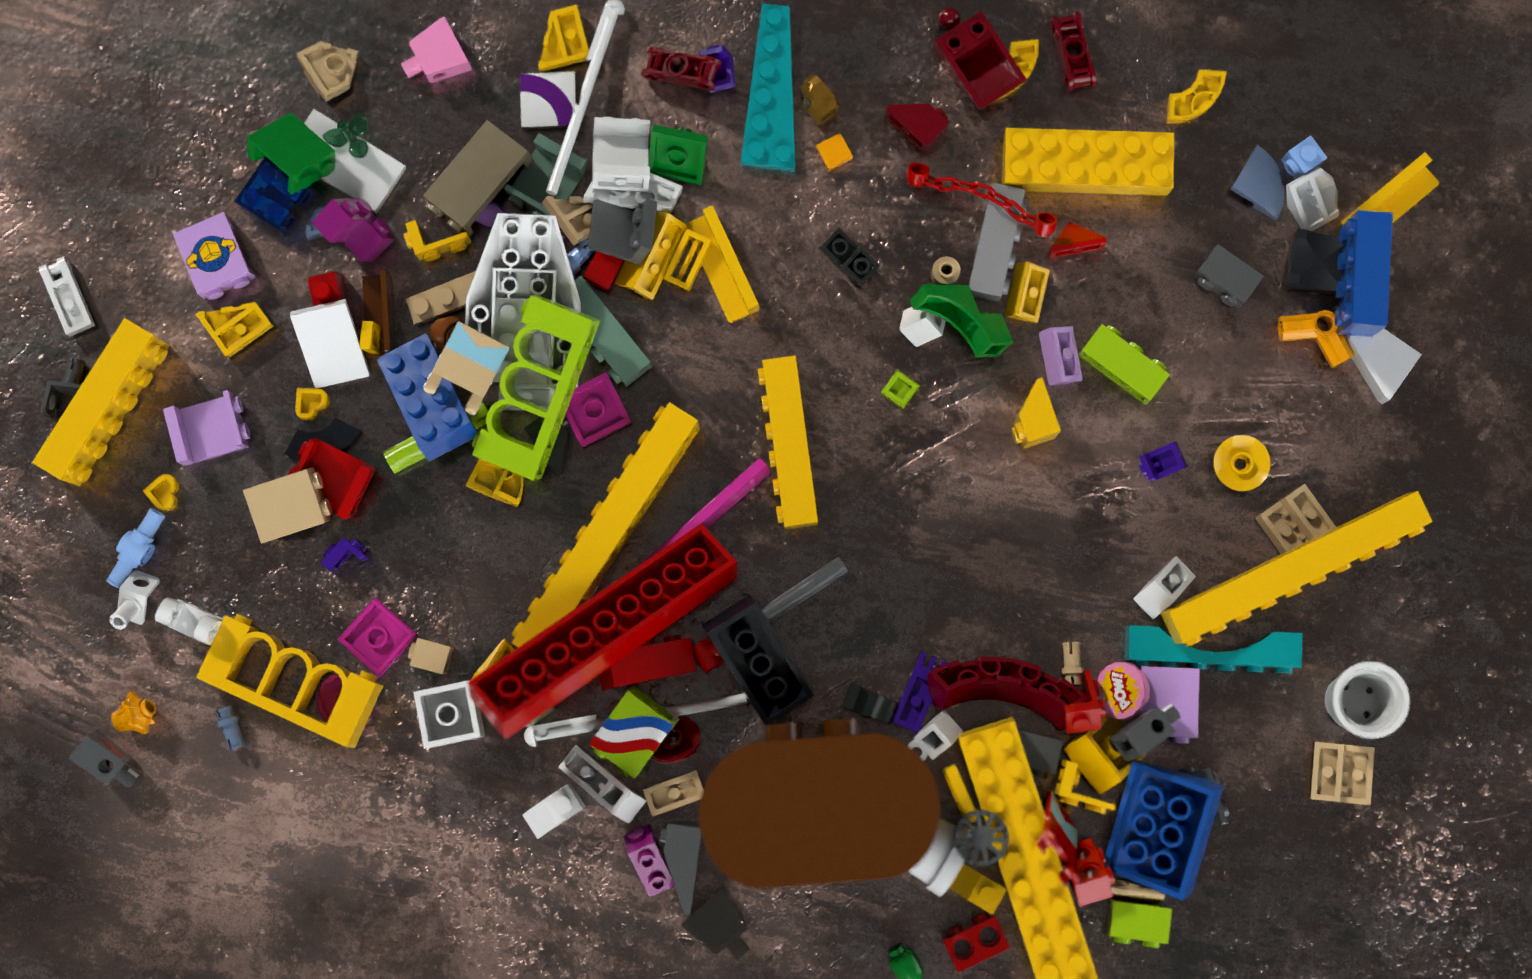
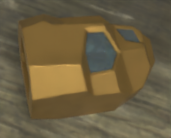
M810 75L805 79L801 88L802 95L804 96L803 107L816 124L820 125L836 114L840 109V104L817 75Z

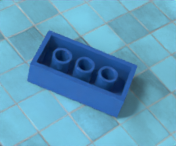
M1358 210L1339 229V242L1343 244L1342 253L1339 254L1337 260V269L1341 270V281L1337 282L1336 298H1340L1339 309H1336L1334 323L1335 326H1338V334L1373 337L1387 327L1393 213Z
M425 333L377 358V361L419 450L430 462L474 439L478 431L470 415L465 411V405L454 383L442 377L433 395L424 391V384L440 357L437 347L428 334Z

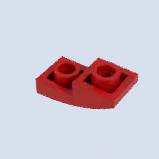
M596 251L588 264L583 279L608 291L623 259Z

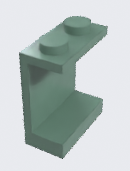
M538 133L533 141L536 149L531 155L535 161L528 169L523 168L512 187L506 185L504 190L509 196L508 201L521 209L523 206H526L533 210L531 213L533 215H550L542 202L547 196H552L546 193V189L561 145ZM573 152L570 154L554 199L567 200L569 196H572L589 169L587 161Z

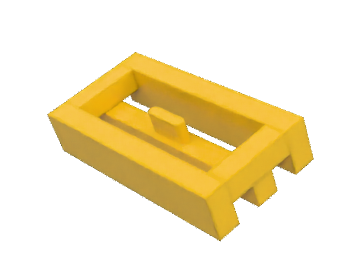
M686 229L663 279L690 292L713 241ZM692 237L695 240L677 278H674L673 274ZM703 242L704 244L689 273V276L686 282H683L685 274L694 258V255L700 243Z

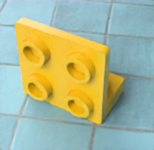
M1059 760L1052 791L1058 795L1057 799L1060 802L1078 806V802L1081 801L1086 803L1085 809L1106 814L1107 809L1115 811L1116 805L1072 793V787L1077 788L1081 776V771L1077 770L1078 763Z

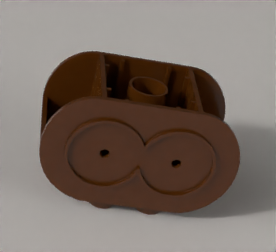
M859 718L823 721L824 737L801 739L800 723L765 725L766 742H755L738 748L726 756L710 774L702 791L699 807V823L702 838L716 866L733 881L750 888L767 889L895 878L909 872L918 865L928 853L935 839L940 817V800L936 782L923 759L901 741L882 734H861Z

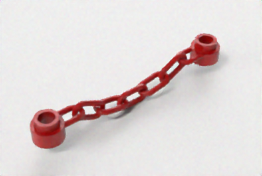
M915 162L908 165L906 178L909 185L913 187L927 185L941 192L956 190L972 192L976 196L1001 206L1016 221L1032 226L1035 229V233L1041 237H1048L1055 231L1058 219L1052 213L1038 212L1033 216L1027 214L1017 202L996 192L991 186L977 181L957 180L955 177L935 178L929 175L930 169L923 163ZM943 181H953L952 187L942 188ZM960 184L970 186V188L960 186ZM978 186L989 190L987 195L978 192ZM995 196L1005 201V203L995 199ZM1014 205L1022 214L1017 216L1009 208Z

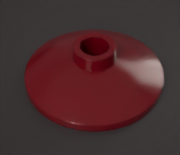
M677 716L680 720L666 735L651 758L662 763H676L691 756L700 742V733L696 723L687 716Z

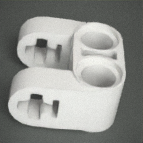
M165 598L155 615L157 622L210 646L223 621V618L195 605L172 598Z

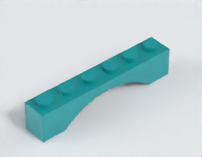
M1129 625L1125 627L1124 661H1132V664L1136 665V667L1150 666V662H1161V667L1178 668V663L1189 664V668L1207 670V665H1218V670L1235 671L1236 666H1247V672H1264V667L1275 668V673L1293 674V668H1302V633L1270 632L1242 649L1228 652H1211L1198 650L1190 646L1186 647L1184 644H1175L1172 637L1157 626Z

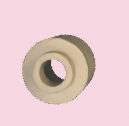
M947 256L936 260L931 271L933 284H956L961 272L959 263L954 258ZM946 269L949 270L951 273L946 275L942 273L941 270Z

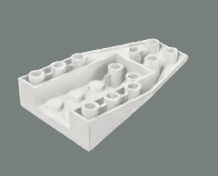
M497 213L466 297L465 310L466 325L510 347L492 382H500L505 368L512 363L519 362L515 356L513 345L519 330L527 325L521 322L523 317L521 315V308L524 301L530 298V295H539L581 312L580 298L555 215ZM537 330L529 338L527 347L530 356L534 360L562 372L572 343ZM524 367L516 374L514 383L548 384L549 387H556L558 380Z

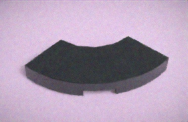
M335 417L329 426L320 431L305 432L298 429L284 454L300 460L301 457L298 456V452L305 441L309 442L313 438H318L345 451L356 441L362 431Z

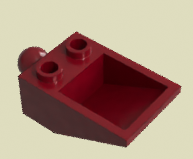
M951 7L945 8L940 12L938 20L942 28L950 31L934 41L933 51L950 76L979 110L1027 81L982 11L959 24L961 19L959 12ZM978 28L980 33H975L973 30ZM957 41L959 43V46L957 48H952L950 44Z

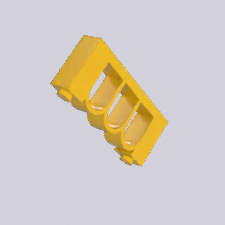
M236 614L235 618L225 615L196 678L345 747L355 748L384 686L376 682L377 676L364 670L357 674L341 666L328 663L320 664L316 656L311 652L293 647L285 648L282 641L276 636L258 632L259 628L251 625L252 619L240 614ZM259 640H265L271 647L272 656L258 689L255 690L235 680L253 644ZM299 655L306 663L307 673L293 705L290 706L270 697L286 662L293 656ZM334 671L342 680V690L328 722H325L305 713L322 676Z

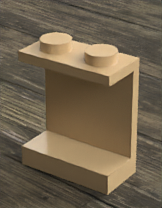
M314 467L243 490L261 544L331 521L332 507L329 500L323 497L321 491L323 481L319 472H315Z

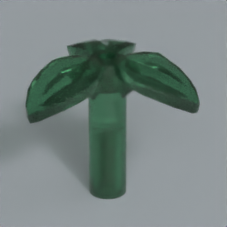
M363 111L357 112L348 123L345 120L339 121L337 128L331 129L322 135L323 139L329 145L341 148L349 142V153L355 158H364L368 153V145L366 141L358 139L357 136L367 131L368 124L365 113Z

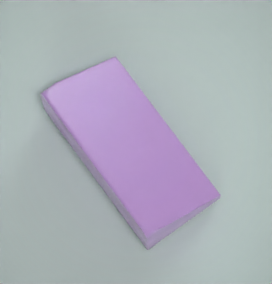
M1073 326L1050 327L1041 331L1039 338L1049 386L1082 381L1083 377Z

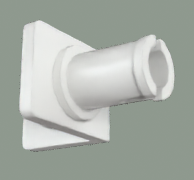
M134 570L120 586L118 608L110 616L112 618L110 619L111 625L120 630L126 628L130 621L142 625L145 622L147 598L160 583V578ZM136 580H145L149 583V585L146 587H138L134 585L133 582Z

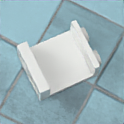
M594 117L592 189L648 192L650 167H648L650 120Z

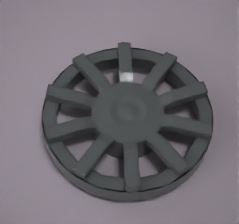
M975 810L967 813L958 821L954 829L953 841L956 851L965 858L966 862L975 866H988L1000 860L1005 854L1009 844V834L1005 823L995 813L986 810ZM980 815L989 817L985 826H982ZM975 816L977 827H974L967 819ZM992 820H994L999 826L990 830L989 827ZM963 823L971 830L970 833L960 832ZM1002 830L1003 838L993 836L994 833ZM959 836L968 838L969 842L961 846ZM993 842L1003 843L1000 851L992 845ZM970 846L974 848L971 857L963 851ZM987 848L992 850L997 856L989 860ZM979 850H982L984 861L975 860Z

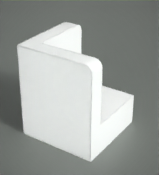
M910 307L903 311L899 330L914 346L918 347L942 336L945 320L932 313L913 310Z

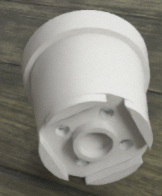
M1378 662L1358 663L1343 671L1328 686L1324 700L1328 714L1339 726L1365 738H1380L1397 730L1404 722L1410 704L1409 692L1402 677L1391 667ZM1368 687H1370L1372 690L1370 694L1366 692V689ZM1365 711H1367L1369 714L1368 718H1364L1363 713Z
M939 818L938 830L928 853L918 865L909 871V873L925 883V888L938 897H941L947 891L965 861L958 854L954 846L953 834L956 825ZM961 826L960 832L970 833L971 830L967 826ZM959 836L961 846L969 842L968 838ZM971 846L963 850L967 855Z

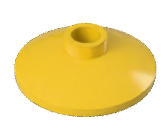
M1236 435L1226 439L1219 445L1214 455L1213 466L1217 478L1226 487L1235 491H1249L1257 488L1266 480L1270 471L1271 461L1266 447L1259 440L1247 435ZM1239 459L1244 462L1243 469H1238L1235 466L1236 460Z

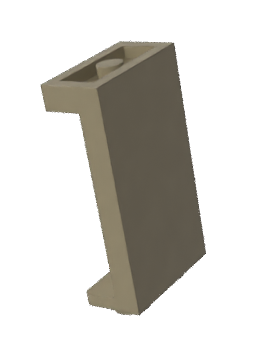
M486 120L425 192L423 197L430 203L427 208L439 218L442 215L449 219L447 224L459 234L465 231L471 236L474 232L470 228L472 223L521 165L528 169L535 160L525 148Z

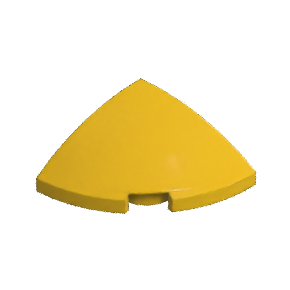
M479 458L466 483V487L495 500L518 507L523 493L524 477Z

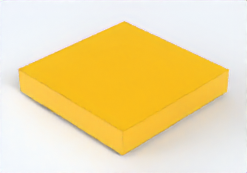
M950 764L943 767L942 772L961 816L963 817L967 813L975 811L956 765ZM972 816L967 820L971 823L976 821V817Z

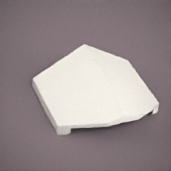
M1317 167L1286 185L1287 207L1301 229L1314 231L1339 217V210L1337 209L1338 191L1333 177L1322 168Z

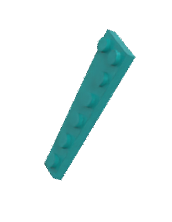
M762 3L741 155V165L795 172L789 6Z

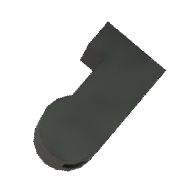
M850 682L841 706L890 725L898 703Z

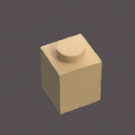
M417 638L416 643H412L409 649L408 659L411 660L410 666L447 675L455 648Z

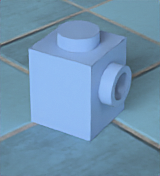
M1309 136L1289 150L1281 161L1286 171L1296 180L1315 168L1320 167L1327 159V156L1312 136Z

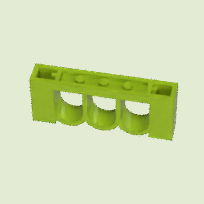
M530 295V298L524 301L521 308V315H523L521 322L527 325L519 330L513 345L515 356L519 362L510 364L503 371L500 378V389L505 399L498 400L487 412V428H482L481 431L476 433L472 446L475 447L472 455L535 481L542 479L601 320L542 296ZM537 330L572 343L562 372L541 364L530 356L527 347L528 340ZM524 367L558 380L548 409L518 395L514 387V379L519 370ZM508 405H514L545 418L535 445L515 438L504 431L500 421L504 408Z

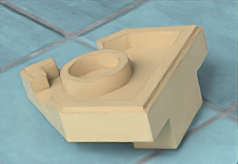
M319 41L296 53L298 61L304 68L305 76L317 94H321L325 102L350 89L359 51L349 48L346 50L331 46L330 43Z

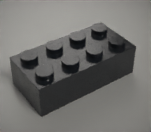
M750 594L701 625L764 725H770L815 696L758 603Z

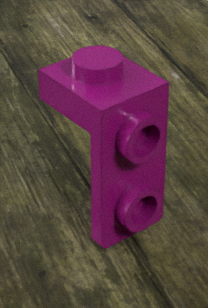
M650 824L635 828L628 834L623 835L627 853L648 896H654L674 887L672 876L657 847Z

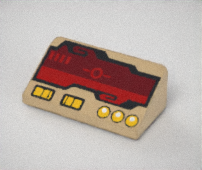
M1114 878L1115 883L1110 884L1113 897L1107 899L1158 905L1164 900L1165 894L1131 880Z

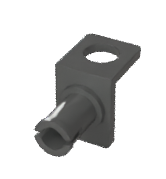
M68 358L63 381L48 380L41 406V411L47 418H54L60 394L75 396L81 386L80 382L86 362L80 359H75V362H73V358Z

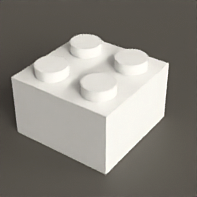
M468 681L413 692L424 749L486 737L481 710L470 697Z

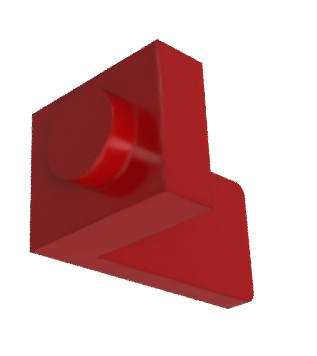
M1084 670V690L1089 701L1064 705V723L1067 734L1101 729V717L1106 716L1103 699L1098 700L1100 696L1097 679L1092 680L1090 670Z

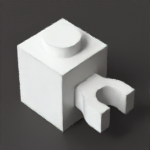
M943 710L926 723L914 737V740L907 746L911 749L919 747L922 750L920 757L923 761L928 755L933 760L953 745L958 738L957 734L962 733L963 730Z

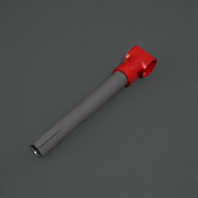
M836 557L763 606L761 610L771 624L847 573L848 570L842 560ZM709 637L692 647L694 658L705 674L724 662Z

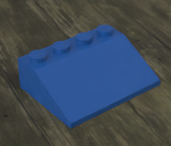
M1133 760L1105 854L1106 864L1104 867L1110 866L1113 874L1183 901L1193 892L1224 786L1196 775Z

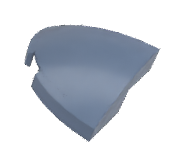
M1257 145L1230 190L1254 203L1252 205L1253 208L1275 221L1280 215L1285 195L1284 186L1279 174L1280 169L1274 159Z

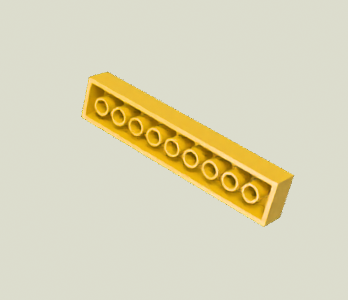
M670 402L666 408L663 406L659 408L653 418L655 425L651 431L646 429L637 443L640 445L635 455L630 453L622 465L624 472L619 479L615 477L606 490L609 495L603 503L599 501L592 510V521L588 527L583 525L575 537V540L578 542L573 550H566L559 561L562 565L556 575L552 573L543 586L546 591L540 599L536 597L527 611L531 614L525 623L520 621L512 632V636L515 637L512 644L520 647L590 599L701 429L697 419Z
M1013 717L957 734L981 810L995 813L1005 823L1008 830L1009 844L1005 854L998 862L1036 979H1098L1068 886L1064 887L1058 877L1062 866L1057 851L1052 846H1049L1046 849V854H1042L1037 846V841L1044 832L1045 814ZM984 816L985 822H987L988 816ZM992 820L989 829L992 830L999 825ZM1002 830L994 833L993 836L1003 838ZM992 843L999 851L1001 850L1003 843Z

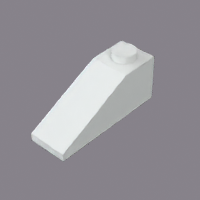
M577 745L572 748L559 765V768L609 812L628 824L646 802L629 785Z

